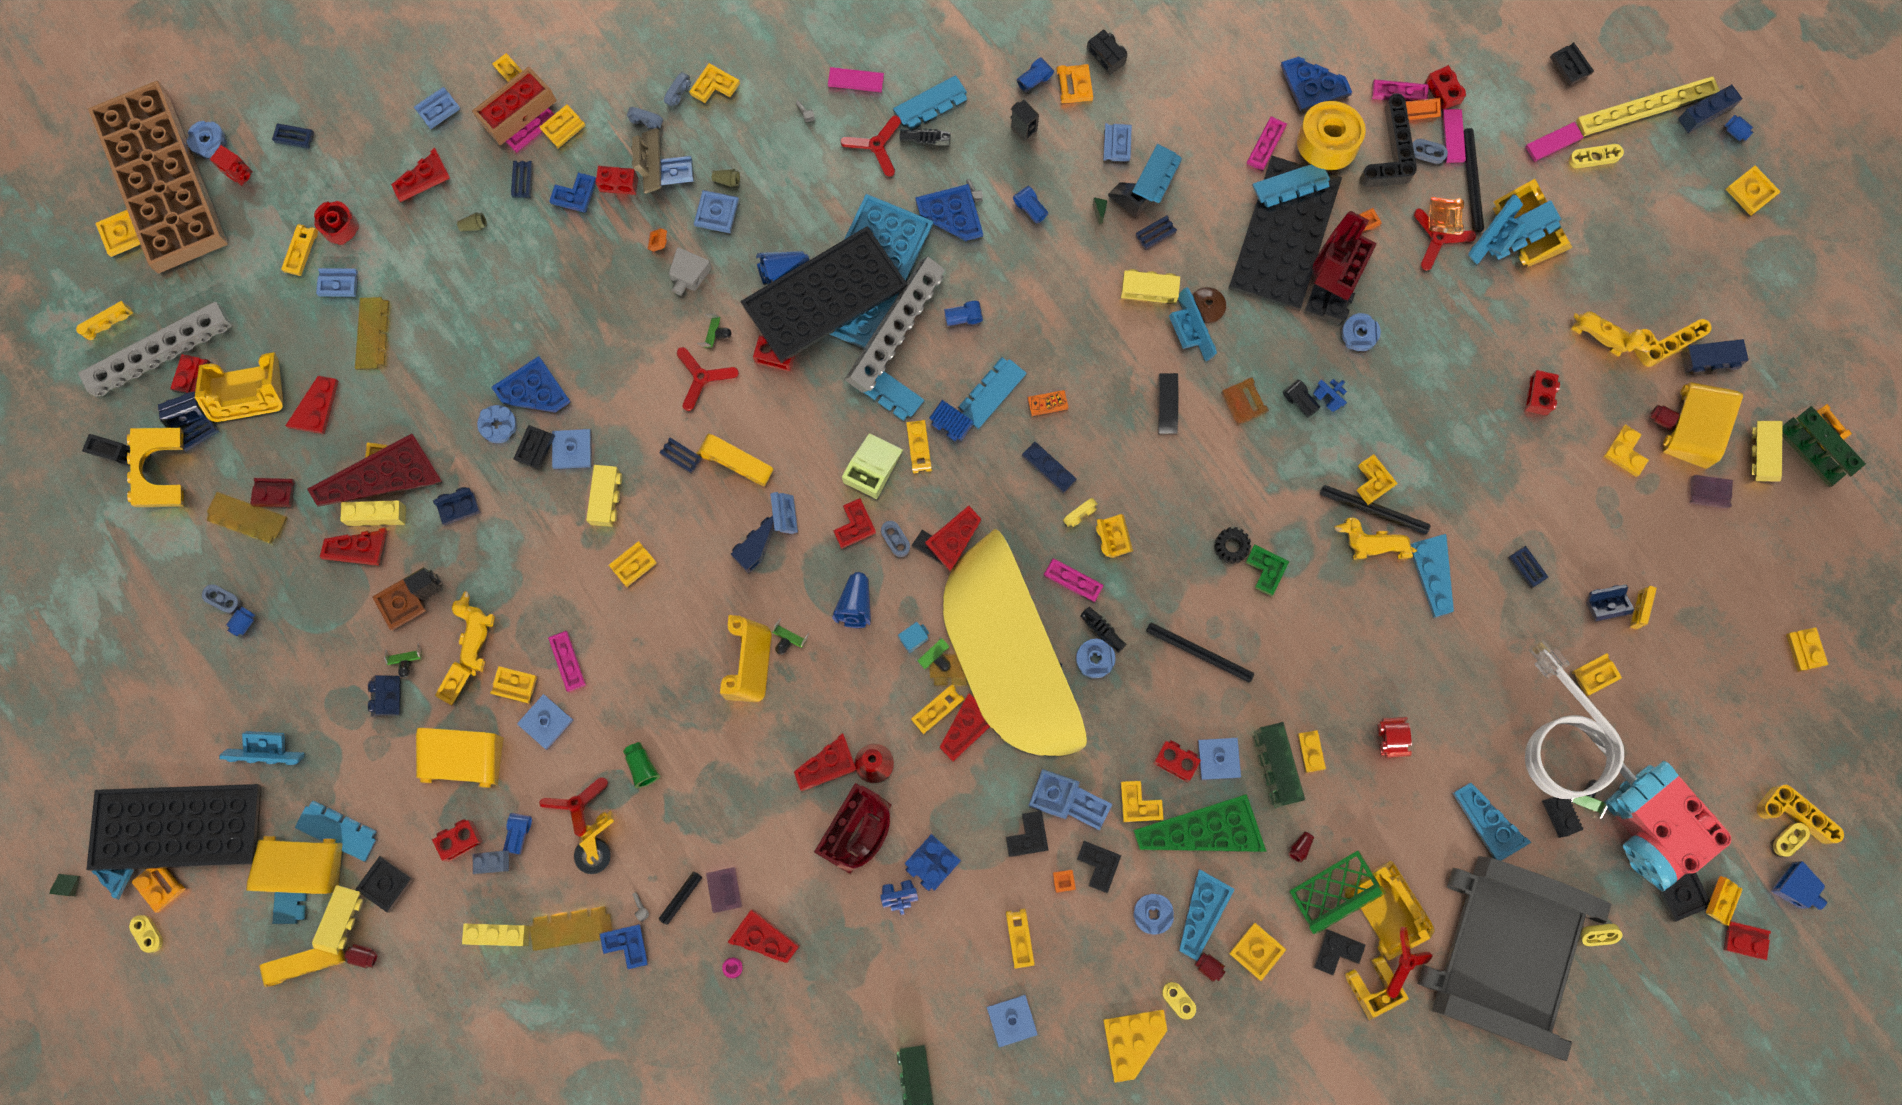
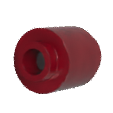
M1658 404L1650 414L1653 422L1668 430L1676 428L1680 416L1678 412Z
M358 944L348 947L345 953L347 964L366 969L368 967L373 968L378 957V952L374 951L373 948Z
M1205 952L1201 954L1198 961L1194 964L1198 968L1197 970L1212 982L1215 980L1220 981L1226 972L1223 970L1225 965Z

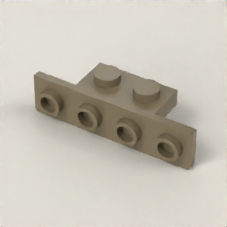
M654 128L642 133V138L639 135L632 137V166L643 177V190L645 194L661 188L659 130Z

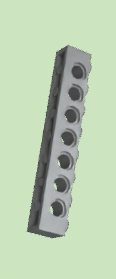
M927 256L920 260L907 281L908 285L899 293L844 380L860 392L871 391L876 385L875 379L885 371L886 362L893 358L896 353L895 348L906 337L904 336L905 332L912 328L915 323L914 318L925 307L923 304L934 294L933 288L942 281V274L945 269ZM923 277L927 279V285L923 282ZM914 291L918 294V300L913 296ZM904 306L908 308V315L904 312ZM894 321L899 324V329L895 328ZM885 336L889 338V345L884 341ZM875 351L880 355L879 360L875 358ZM866 366L870 369V375L865 373Z
M215 301L80 371L78 374L88 393L95 397L103 396L109 390L124 385L130 379L138 378L142 373L157 368L159 364L174 359L184 351L193 349L197 344L207 342L211 337L226 332L233 325L224 308Z

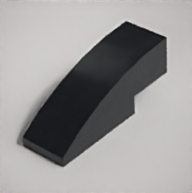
M1159 373L1158 434L1178 433V373Z
M93 434L88 435L82 452L130 468V464L127 463V453H130V446ZM151 454L144 461L143 472H145L147 468V465L152 456Z

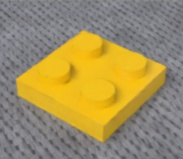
M1756 165L1726 188L1727 192L1750 216L1781 192Z
M127 210L95 223L107 254L110 257L140 245Z
M1253 923L1229 952V955L1259 981H1262L1286 949L1259 925Z

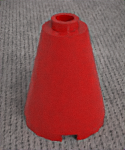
M869 744L859 750L854 764L856 772L862 780L875 784L883 782L890 776L893 771L894 760L891 752L886 747L880 744ZM876 758L875 762H869L870 759Z

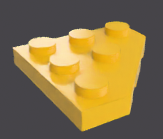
M1163 1009L1103 1019L1114 1083L1135 1079L1167 1032Z

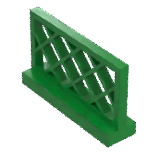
M1359 850L1289 891L1310 925L1309 928L1313 934H1318L1386 894ZM1355 857L1361 863L1359 871L1348 869L1350 860ZM1336 868L1344 870L1342 882L1331 879L1333 870ZM1348 871L1359 874L1356 886L1345 883ZM1361 876L1370 877L1374 885L1367 889L1359 887ZM1316 880H1327L1325 892L1314 889ZM1330 881L1341 884L1339 896L1328 893ZM1344 885L1355 888L1352 898L1342 897ZM1301 889L1310 890L1308 902L1300 900L1296 892ZM1313 892L1324 894L1322 906L1311 903ZM1327 895L1338 898L1335 908L1325 907ZM1310 906L1321 908L1319 917L1315 920H1312L1308 914Z

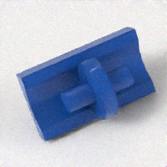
M1322 379L1318 382L1319 386L1313 394L1321 401L1328 393L1332 399L1326 406L1332 412L1347 404L1336 393L1339 391L1344 395L1347 392L1342 387L1346 383L1344 380L1338 383L1332 379L1330 384L1335 387L1334 389L1328 386Z
M911 880L901 882L902 891L894 892L893 884L883 885L882 895H880L883 908L891 906L892 911L900 910V915H905L904 909L911 907L910 902L919 901L916 888H914Z

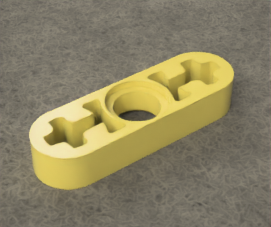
M1618 144L1577 149L1570 155L1568 161L1573 168L1577 169L1611 164L1621 159L1624 150ZM1593 152L1598 153V154L1600 155L1601 159H1600V160H1595V159H1593V158H1592V153H1593ZM1610 152L1617 153L1616 157L1614 154H1610ZM1577 156L1579 159H1583L1579 162V160L1575 159V157Z

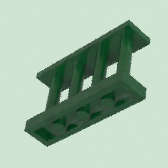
M1812 406L1807 408L1796 419L1792 417L1782 425V437L1829 487L1835 485L1847 474L1850 477L1866 465Z

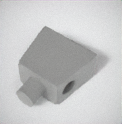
M677 247L669 272L671 281L675 283L672 291L678 295H682L685 288L695 291L711 271L710 261Z

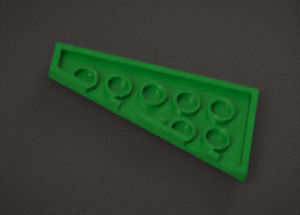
M1247 794L1133 830L1139 850L1267 852Z

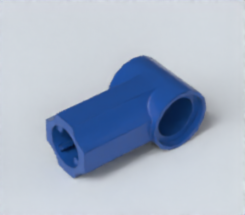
M1042 57L1038 58L1033 62L1028 71L1017 78L1019 88L1027 93L1041 81H1047L1053 75L1054 70Z
M1026 186L1013 196L1015 204L1021 210L1024 209L1036 224L1043 221L1048 215V211L1038 201L1036 193L1030 186Z
M969 301L963 306L944 309L947 326L962 323L977 324L983 321L979 301Z
M510 813L507 820L506 828L508 832L503 851L521 855L525 836L531 828V816Z

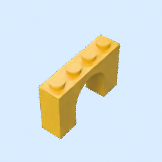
M130 428V434H127V444L130 445V453H127V463L130 464L127 481L131 483V491L127 493L128 502H131L133 507L184 506L183 486L154 485L149 483L143 474L144 461L150 454L160 450H184L183 430L181 428Z

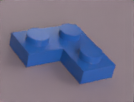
M578 172L573 189L555 184L549 200L550 203L586 213L596 185V177Z
M640 924L600 933L603 954L624 949L627 969L648 965Z

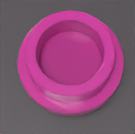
M728 958L723 963L722 970L726 977L736 978L742 973L743 965L737 958Z

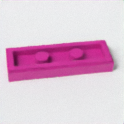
M830 67L828 87L882 93L884 73Z
M1374 79L1372 99L1389 100L1392 94L1398 93L1405 98L1406 102L1428 99V84Z
M550 108L546 109L505 142L517 153L542 132L539 127L551 118L554 113Z
M1444 109L1442 111L1444 146L1448 151L1445 159L1446 163H1464L1466 157L1462 109Z
M1271 116L1246 164L1263 171L1287 123Z
M1575 122L1528 143L1525 148L1533 161L1536 162L1582 140L1583 135Z
M1052 558L1043 575L1094 603L1104 586Z
M568 631L548 637L566 691L570 692L586 686Z

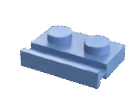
M442 87L414 106L430 129L460 110V107L445 87Z
M1105 123L1103 160L1110 159L1111 161L1130 162L1132 125H1108V123Z
M691 156L660 159L661 185L694 181Z
M318 268L319 276L316 291L318 296L356 297L358 274L356 269Z
M778 492L771 493L775 531L789 534L797 533L794 496L784 493L779 494Z
M1078 787L1068 815L1100 830L1112 804Z

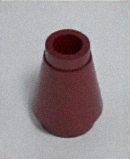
M1304 832L1290 846L1288 855L1293 860L1302 863L1303 860L1307 859L1314 836Z

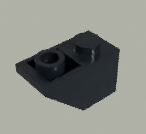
M1120 182L1108 193V196L1136 218L1148 206L1149 200L1132 192L1136 183Z

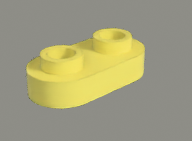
M1090 498L1063 519L1067 527L1071 525L1075 527L1082 521L1081 518L1086 514L1090 516L1097 510L1096 506L1098 503L1094 498Z
M1803 823L1789 825L1774 840V852L1781 857L1792 856L1809 839L1810 831L1808 827ZM1795 830L1798 831L1797 837L1794 835ZM1781 844H1784V850L1781 849Z
M146 915L135 916L131 920L129 928L139 947L146 953L157 952L162 947L163 939L152 919ZM139 922H141L142 924L140 929H138L137 924ZM148 939H151L150 946L147 945Z
M1616 924L1586 926L1582 929L1580 938L1586 946L1609 945L1620 941L1622 932Z
M1169 982L1163 986L1162 996L1174 1012L1182 1019H1191L1196 1013V1005L1183 988L1175 982ZM1171 989L1176 990V995L1174 997L1170 996L1169 994ZM1183 1006H1189L1190 1010L1188 1013L1183 1012Z

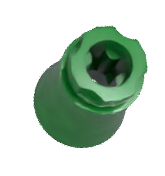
M640 742L631 744L623 750L635 788L650 785L661 777Z

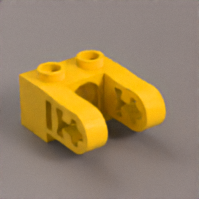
M1381 955L1371 960L1377 975L1385 987L1381 991L1370 994L1355 969L1345 974L1348 984L1369 1021L1409 1000L1403 987L1396 998L1387 996L1386 991L1394 974Z

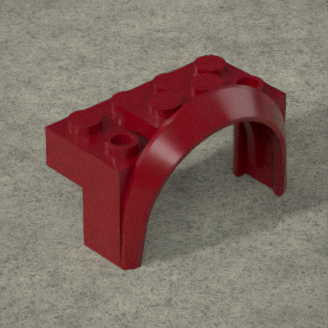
M1349 211L1334 229L1312 266L1313 275L1316 279L1314 284L1347 301L1352 295L1377 243L1361 235L1369 222L1368 219L1353 211Z
M855 783L814 853L851 875L853 870L869 862L884 843L890 826V807L892 804L863 785L860 786ZM869 813L880 818V821L870 816ZM863 818L860 828L858 829L853 839L848 843L856 827ZM847 849L850 850V851H852L853 853L857 854L858 857H856V856H854L853 854L849 853V852L847 851Z

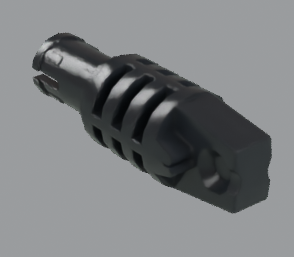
M922 128L917 130L900 129V141L916 142L918 145H921V143L923 145L928 144V146H931V144L933 146L950 145L951 132L937 129L932 131V129L927 130L926 128L924 130Z
M1091 607L1082 612L1080 616L1089 628L1093 629V632L1097 633L1101 640L1107 641L1117 653L1127 645L1115 633V628H1111V624H1107V620H1103V617Z

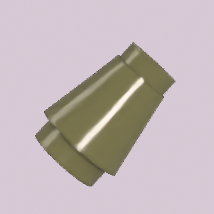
M735 169L713 170L711 178L714 182L734 187L740 183V172Z
M476 212L457 221V226L460 232L478 231L487 227V221L483 213Z

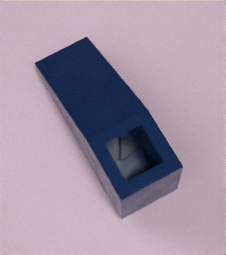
M773 515L770 518L766 517L756 531L752 530L742 544L738 543L732 549V558L747 574L763 561L774 531Z

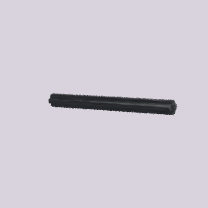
M1466 128L1464 129V144L1472 225L1474 232H1482L1484 230L1474 130Z
M1323 485L1320 490V495L1420 533L1427 534L1430 530L1431 525L1429 523L1373 502L1368 505L1364 499L1328 485Z
M1152 622L1149 623L1146 629L1147 633L1246 682H1251L1254 677V672Z

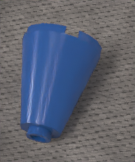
M803 251L761 252L756 255V259L760 258L757 268L763 284L767 283V285L810 260L808 254H805Z
M855 572L849 576L833 611L832 619L839 624V621L845 622L844 626L851 628H865L866 624L870 625L869 579L864 573Z

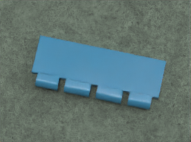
M955 75L894 107L893 110L900 118L903 126L907 125L912 130L922 124L919 118L925 123L937 116L936 109L939 114H942L953 108L951 101H953L955 106L966 101L967 97L965 94L967 91Z
M1157 144L1132 192L1151 202L1160 203L1182 158L1177 153Z
M1308 165L1253 183L1252 186L1260 203L1264 202L1266 207L1279 204L1278 197H1280L1281 202L1297 198L1296 191L1298 196L1301 197L1313 193L1314 188L1316 191L1328 188L1330 178L1325 169Z
M1551 200L1515 218L1524 222L1526 227L1511 245V248L1515 252L1528 245L1526 238L1533 243L1545 237L1543 231L1545 228L1548 234L1561 228L1559 223L1561 217ZM1509 249L1504 256L1489 250L1491 256L1495 255L1498 260L1510 255Z
M1001 357L993 366L998 373L990 370L981 380L985 388L978 383L969 394L974 400L972 401L966 397L958 406L963 412L962 414L974 422V426L977 429L984 424L1027 374L1010 359L1007 361Z
M866 366L865 373L870 375V369ZM885 371L880 376H877L875 379L876 385L871 391L863 392L873 400H877L881 396L878 403L889 411L895 406L896 409L893 414L903 421L908 416L911 418L924 402L923 398Z
M314 800L310 803L309 807L305 806L295 826L296 829L320 841H323V839H336V843H342L343 852L366 862L376 842V839H374L376 830L363 825L360 831H358L361 823L347 816L343 819V814L330 808L325 812L326 806Z
M275 892L272 924H297L298 920H305L306 905H299V901H306L307 893Z

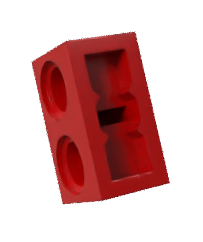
M1449 65L1430 73L1425 81L1433 97L1440 98L1441 111L1461 104L1466 97L1465 88L1460 85L1456 73L1451 70Z
M222 145L219 146L210 158L211 162L225 176L241 186L249 180L253 173L238 155Z
M598 166L595 183L600 192L636 195L638 176L636 171L631 168Z
M759 336L753 354L754 362L791 371L795 355L780 363L772 350L766 353L762 352V349L769 347L763 336Z
M1536 370L1530 376L1524 411L1547 416L1555 410L1557 406L1555 396L1560 388L1558 374ZM1542 381L1547 383L1548 388L1543 386ZM1539 399H1542L1545 402V405H1542L1539 402Z
M1172 740L1169 742L1165 741L1153 764L1188 783L1201 760L1197 758L1198 755L1193 751L1187 750L1186 752L1180 749L1181 745ZM1166 750L1173 752V760H1167L1164 757ZM1183 760L1190 761V770H1185L1182 767Z
M460 820L454 824V828L450 830L444 829L436 834V838L432 839L442 861L448 862L483 843L473 821ZM468 829L470 835L466 840H464L462 837V833L464 830ZM447 839H450L452 845L446 850L444 843Z

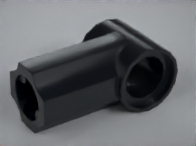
M1299 379L1283 390L1286 400L1291 404H1295L1307 418L1311 417L1321 407L1308 393L1306 385Z

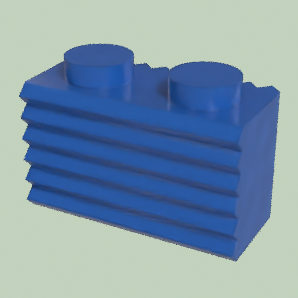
M941 400L929 417L933 421L931 425L939 431L943 428L948 432L946 435L953 441L957 439L962 441L974 425L970 418L944 400Z

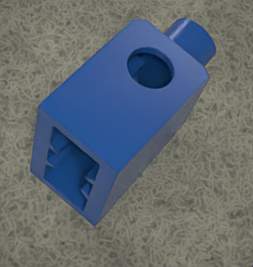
M1803 861L1792 862L1771 890L1772 893L1801 909L1810 908L1813 905L1818 910H1821L1827 904V901L1820 896L1825 885Z

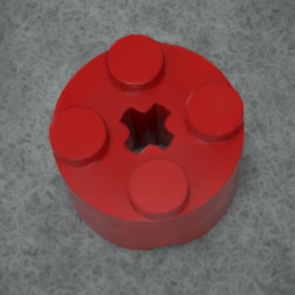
M340 201L324 202L314 213L316 229L331 243L344 245L355 236L359 229V224L354 214Z
M1407 717L1382 718V721H1379L1377 731L1378 736H1382V742L1379 744L1380 755H1385L1386 758L1411 756L1412 751H1408V746L1412 745L1410 725L1405 723L1408 720Z

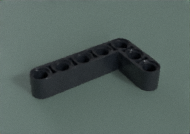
M1392 94L1385 106L1393 162L1367 165L1360 176V183L1365 187L1407 184L1412 180L1417 171L1406 101L1401 94Z

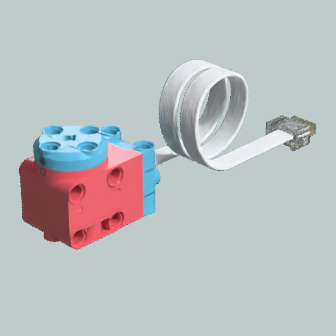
M1542 640L1529 649V652L1537 660L1534 665L1547 679L1552 675H1556L1594 718L1592 720L1580 715L1564 716L1541 726L1531 736L1525 750V764L1530 777L1541 790L1556 798H1578L1604 789L1620 772L1626 781L1619 786V790L1604 802L1608 806L1607 809L1632 836L1623 844L1631 867L1661 891H1665L1685 874L1698 872L1730 845L1732 840L1730 833L1668 762L1662 761L1656 767L1648 765L1636 776L1633 775L1623 763L1624 746L1619 734L1564 671L1570 665V662L1557 648L1552 650ZM1557 724H1568L1581 729L1607 757L1606 766L1600 778L1584 791H1571L1559 786L1549 777L1543 767L1540 755L1541 745L1549 730Z

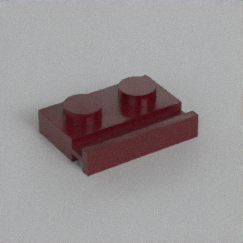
M254 478L255 482L250 501L252 506H292L293 484H295L293 479Z

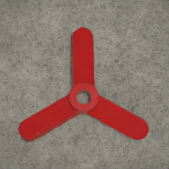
M892 116L877 136L871 139L843 137L841 138V145L849 148L870 149L875 153L884 174L891 177L895 174V168L886 152L884 144L900 125L901 120L898 116Z
M1418 208L1414 211L1415 218L1431 237L1430 245L1421 262V268L1425 271L1432 269L1438 253L1445 243L1471 242L1476 238V233L1472 230L1455 232L1439 230L1424 210Z
M680 347L677 350L678 358L694 378L682 405L686 411H691L694 408L703 386L708 382L736 378L739 374L736 367L705 370L701 368L686 348ZM700 375H704V378L699 379L698 377Z
M603 777L598 778L578 796H573L569 800L543 798L539 801L540 807L569 810L574 834L581 837L586 832L583 812L585 805L607 788L608 781Z
M1401 927L1400 929L1402 954L1399 958L1398 968L1386 991L1387 996L1390 998L1398 996L1409 972L1416 965L1427 964L1433 957L1430 952L1411 953L1407 927Z

